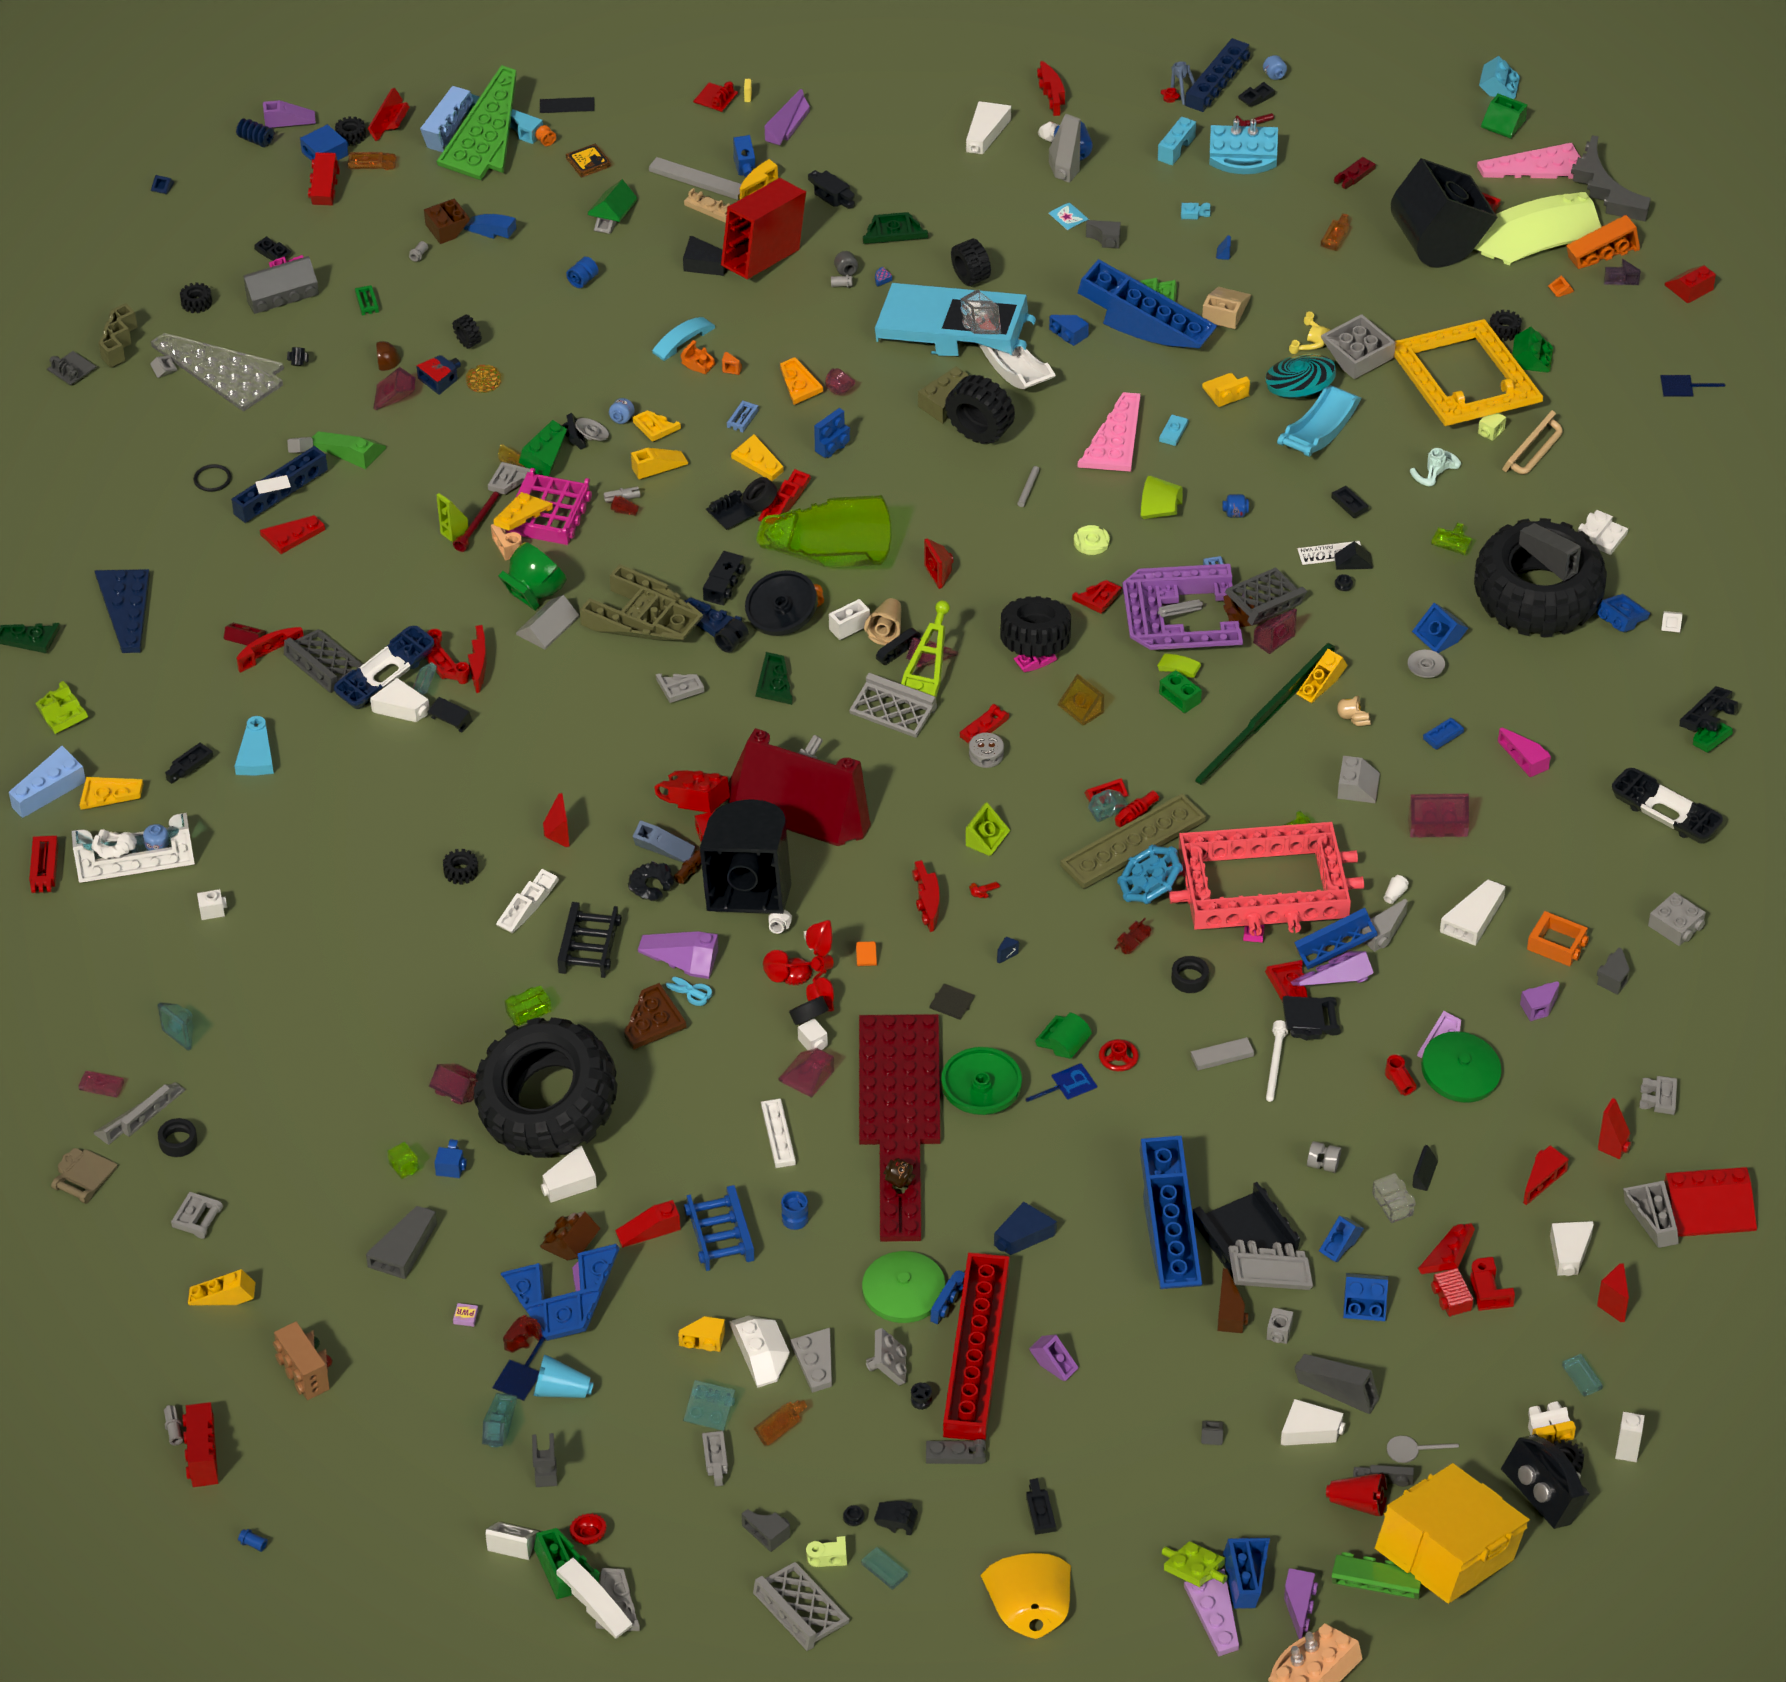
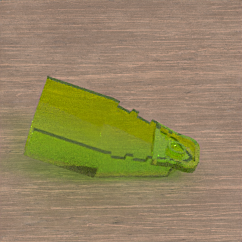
M882 495L827 499V502L819 505L817 503L811 504V507L801 510V508L780 515L764 517L760 523L756 541L761 548H774L777 552L823 567L877 566L886 560L890 551L892 539L889 509Z

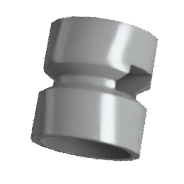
M1313 1141L1308 1155L1307 1166L1316 1169L1323 1167L1325 1171L1336 1173L1341 1155V1147L1333 1145L1325 1147L1324 1143ZM1321 1154H1325L1324 1160L1320 1159Z

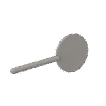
M1400 1435L1388 1442L1387 1453L1392 1460L1398 1463H1408L1417 1457L1418 1450L1458 1448L1459 1444L1418 1446L1412 1438Z

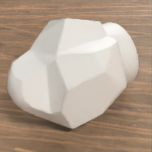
M1051 121L1043 124L1038 130L1039 137L1045 141L1052 142L1054 131L1058 124Z
M784 910L783 914L771 913L768 916L769 929L776 934L789 929L792 915Z

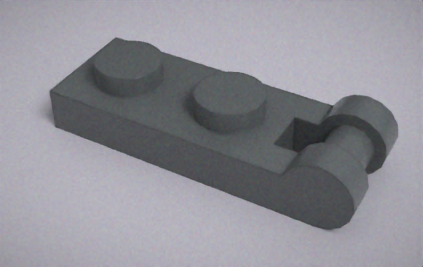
M976 1439L975 1441H926V1463L983 1464L986 1462V1454L984 1453L986 1441L983 1439Z

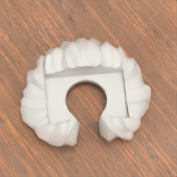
M101 829L99 834L94 837L91 849L105 860L109 857L120 858L123 854H128L129 850L135 849L137 839L129 832L119 834ZM101 841H102L103 843H105V842L113 843V842H116V841H117V844L114 845V846H107V845H105V844H102Z

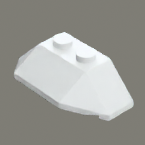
M745 1316L729 1321L757 1388L777 1382L790 1352L776 1321L755 1316Z

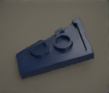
M690 597L685 600L686 603L689 602L703 614V618L697 625L713 637L731 619L735 618L742 621V618L739 616L731 617L727 615L726 611L711 609L709 604Z

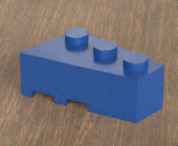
M1235 1538L1227 1540L1223 1557L1225 1558V1567L1234 1609L1256 1607L1261 1594L1270 1538Z

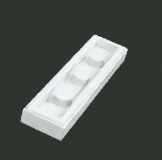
M781 1099L762 1101L761 1108L775 1168L796 1165Z

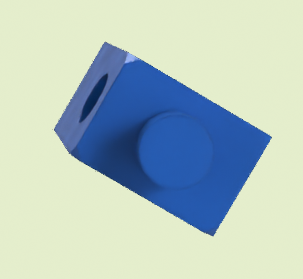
M750 135L733 137V159L738 175H744V177H747L755 169V155ZM745 150L746 155H742L741 152Z

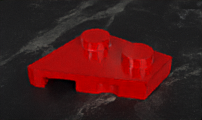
M1105 580L1098 585L1086 588V592L1081 594L1073 593L1072 600L1102 614L1122 593V587Z

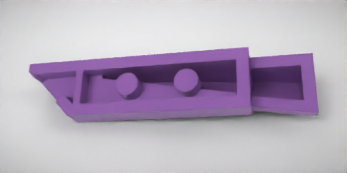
M802 89L765 125V141L781 145L783 139L788 141L810 112V106L804 97Z

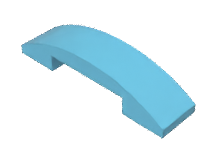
M704 317L687 320L667 333L654 347L652 353L665 361L677 353V347L697 334L704 336L715 329V325Z

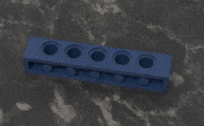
M1232 38L1186 92L1185 106L1201 112L1210 107L1214 98L1219 96L1220 91L1227 86L1229 80L1234 78L1235 73L1250 58L1249 44Z
M313 446L260 480L287 475L291 486L289 488L259 494L255 483L231 499L233 514L246 523L328 470L326 454Z

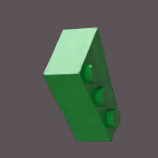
M557 1528L536 1533L534 1550L556 1599L573 1595L571 1588L557 1576V1569L572 1558L599 1583L600 1572L597 1569H593L587 1563V1559L576 1552L574 1545Z

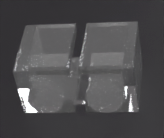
M1396 1173L1373 1181L1372 1194L1380 1207L1387 1205L1383 1207V1211L1391 1223L1413 1216L1414 1206L1416 1205L1415 1199L1411 1194L1409 1195L1403 1180H1399Z

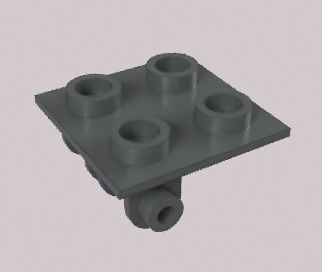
M72 351L62 359L58 356H52L50 358L51 366L47 370L71 386L97 367Z

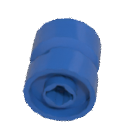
M583 257L567 270L566 276L574 287L582 288L598 274L599 269L591 258Z
M798 1191L785 1194L781 1200L783 1225L791 1230L802 1229L808 1223L807 1197Z

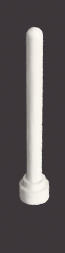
M1282 1020L1273 1023L1272 1032L1275 1036L1266 1094L1268 1102L1274 1100L1283 1038L1288 1034L1285 1021Z

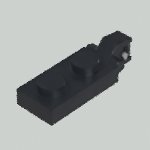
M201 742L172 762L170 769L165 772L166 780L172 784L179 778H184L214 757L213 751Z
M1038 1478L1029 1479L1030 1491L1026 1492V1500L1035 1535L1056 1532V1524L1048 1491L1040 1489Z

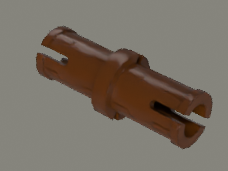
M696 850L690 859L683 862L681 869L674 875L676 882L683 884L691 874L697 871V867L701 863L700 850Z

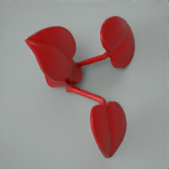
M826 920L813 924L806 932L807 946L813 949L814 954L817 955L812 961L787 964V953L782 950H773L764 957L763 969L769 979L779 983L787 979L789 975L788 967L811 965L819 973L813 978V984H809L806 988L807 999L810 1001L823 996L829 1008L827 1012L834 1011V990L832 983L827 978L821 977L823 974H826V970H830L834 965L833 958L828 955L832 946L831 921Z

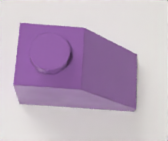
M1057 1335L1041 1336L1029 1348L1039 1365L1062 1381H1066L1079 1368Z

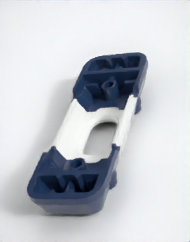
M418 626L407 627L391 639L389 645L357 670L353 669L334 685L335 693L353 708L360 709L370 701L372 696L396 678H400L410 669L417 668L419 662L432 652L434 639ZM389 664H395L399 667L395 673L383 682H377L374 679V676Z

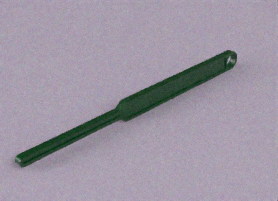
M1327 643L1250 720L1248 726L1202 771L1195 782L1202 785L1252 734H1256L1301 688L1327 649L1334 652L1335 646Z

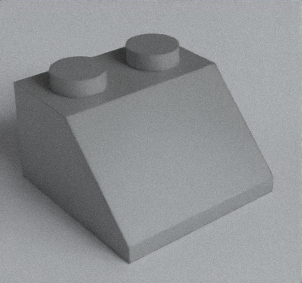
M1343 756L1337 799L1375 803L1380 773L1363 758Z

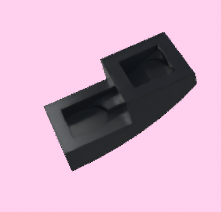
M1263 82L1255 89L1249 87L1238 98L1249 107L1255 106L1274 96L1275 90Z

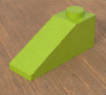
M438 493L436 496L440 533L454 542L458 536L463 535L468 529V519L450 500Z

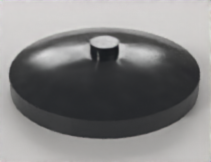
M790 570L777 571L764 576L753 585L746 597L745 611L751 625L759 632L772 636L786 635L799 630L810 621L817 609L818 595L812 581L802 573Z

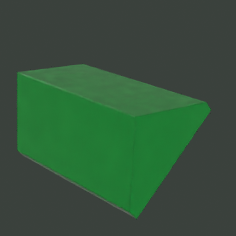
M622 179L604 192L588 211V215L620 222L637 202L638 197Z

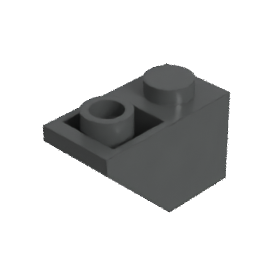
M1618 947L1614 954L1611 953L1607 958L1606 964L1604 966L1601 965L1597 971V985L1617 995L1628 983L1630 971L1621 948Z

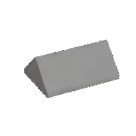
M561 595L546 603L516 632V635L546 650L579 618V614L567 598Z

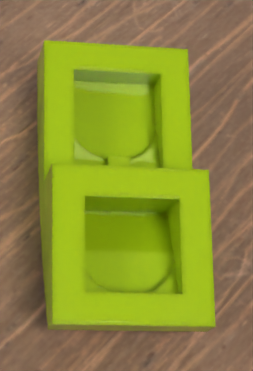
M1164 654L1157 667L1159 671L1173 672L1177 670L1186 677L1194 678L1201 667V663L1180 655Z

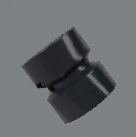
M733 618L715 634L714 640L722 651L730 653L748 637L749 631L742 621Z

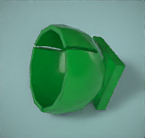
M528 542L522 543L510 558L509 573L507 574L502 571L498 575L509 593L534 611L540 606L537 602L539 598L555 594L567 581L562 570L547 555Z

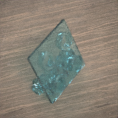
M695 1380L683 1421L724 1431L730 1407L735 1403V1398H733L735 1390Z

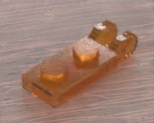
M350 152L348 168H384L385 170H393L396 165V155L383 152Z

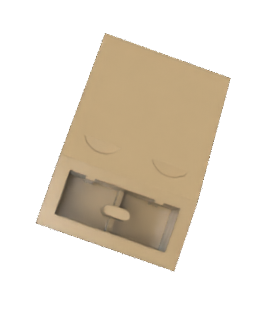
M1217 287L1208 294L1203 304L1202 317L1216 325L1236 329L1251 294Z

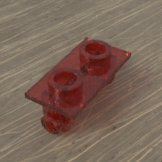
M1146 918L1140 922L1136 920L1128 928L1130 930L1128 934L1125 932L1121 934L1117 939L1119 943L1114 949L1116 950L1120 946L1122 953H1132L1139 945L1135 938L1141 943L1150 935L1151 928L1143 924Z

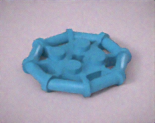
M1155 844L1150 845L1148 849L1128 859L1129 862L1122 875L1118 877L1117 883L1121 887L1123 899L1126 902L1136 901L1150 904L1155 898L1167 891L1170 892L1179 872L1183 871V865L1177 856V849L1172 846L1167 848L1159 847ZM1162 854L1165 856L1163 858H1159L1157 855ZM1171 861L1172 866L1169 867L1168 863ZM1133 884L1134 887L1130 890L1128 885Z

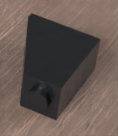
M690 236L683 256V270L686 272L724 276L727 268L721 266L723 250L694 236Z

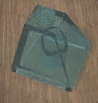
M160 1002L158 1004V1011L162 1030L189 1051L192 1047L193 1016L191 1012L186 1008L183 1009L178 1004Z

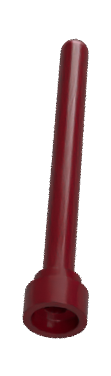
M497 491L493 492L465 533L455 539L453 547L457 551L464 552L467 549L469 538L499 498Z

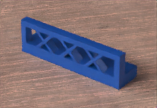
M1363 908L1294 943L1306 968L1310 969L1377 936L1378 933L1370 920L1368 912ZM1367 926L1371 929V932L1360 934V930ZM1346 936L1353 937L1348 943L1342 942ZM1335 945L1334 950L1330 952L1324 951L1326 946ZM1312 953L1318 954L1316 959L1310 962L1306 959V956Z

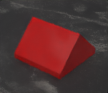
M1620 1263L1601 1280L1597 1306L1619 1322H1625L1629 1294L1624 1263Z

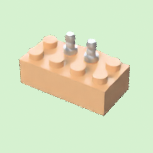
M1324 1623L1316 1632H1307L1305 1637L1293 1643L1280 1655L1268 1681L1340 1682L1362 1660L1359 1641Z

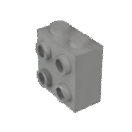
M1674 892L1650 913L1648 926L1680 946L1685 941H1689L1697 930L1700 931L1704 927L1705 911Z

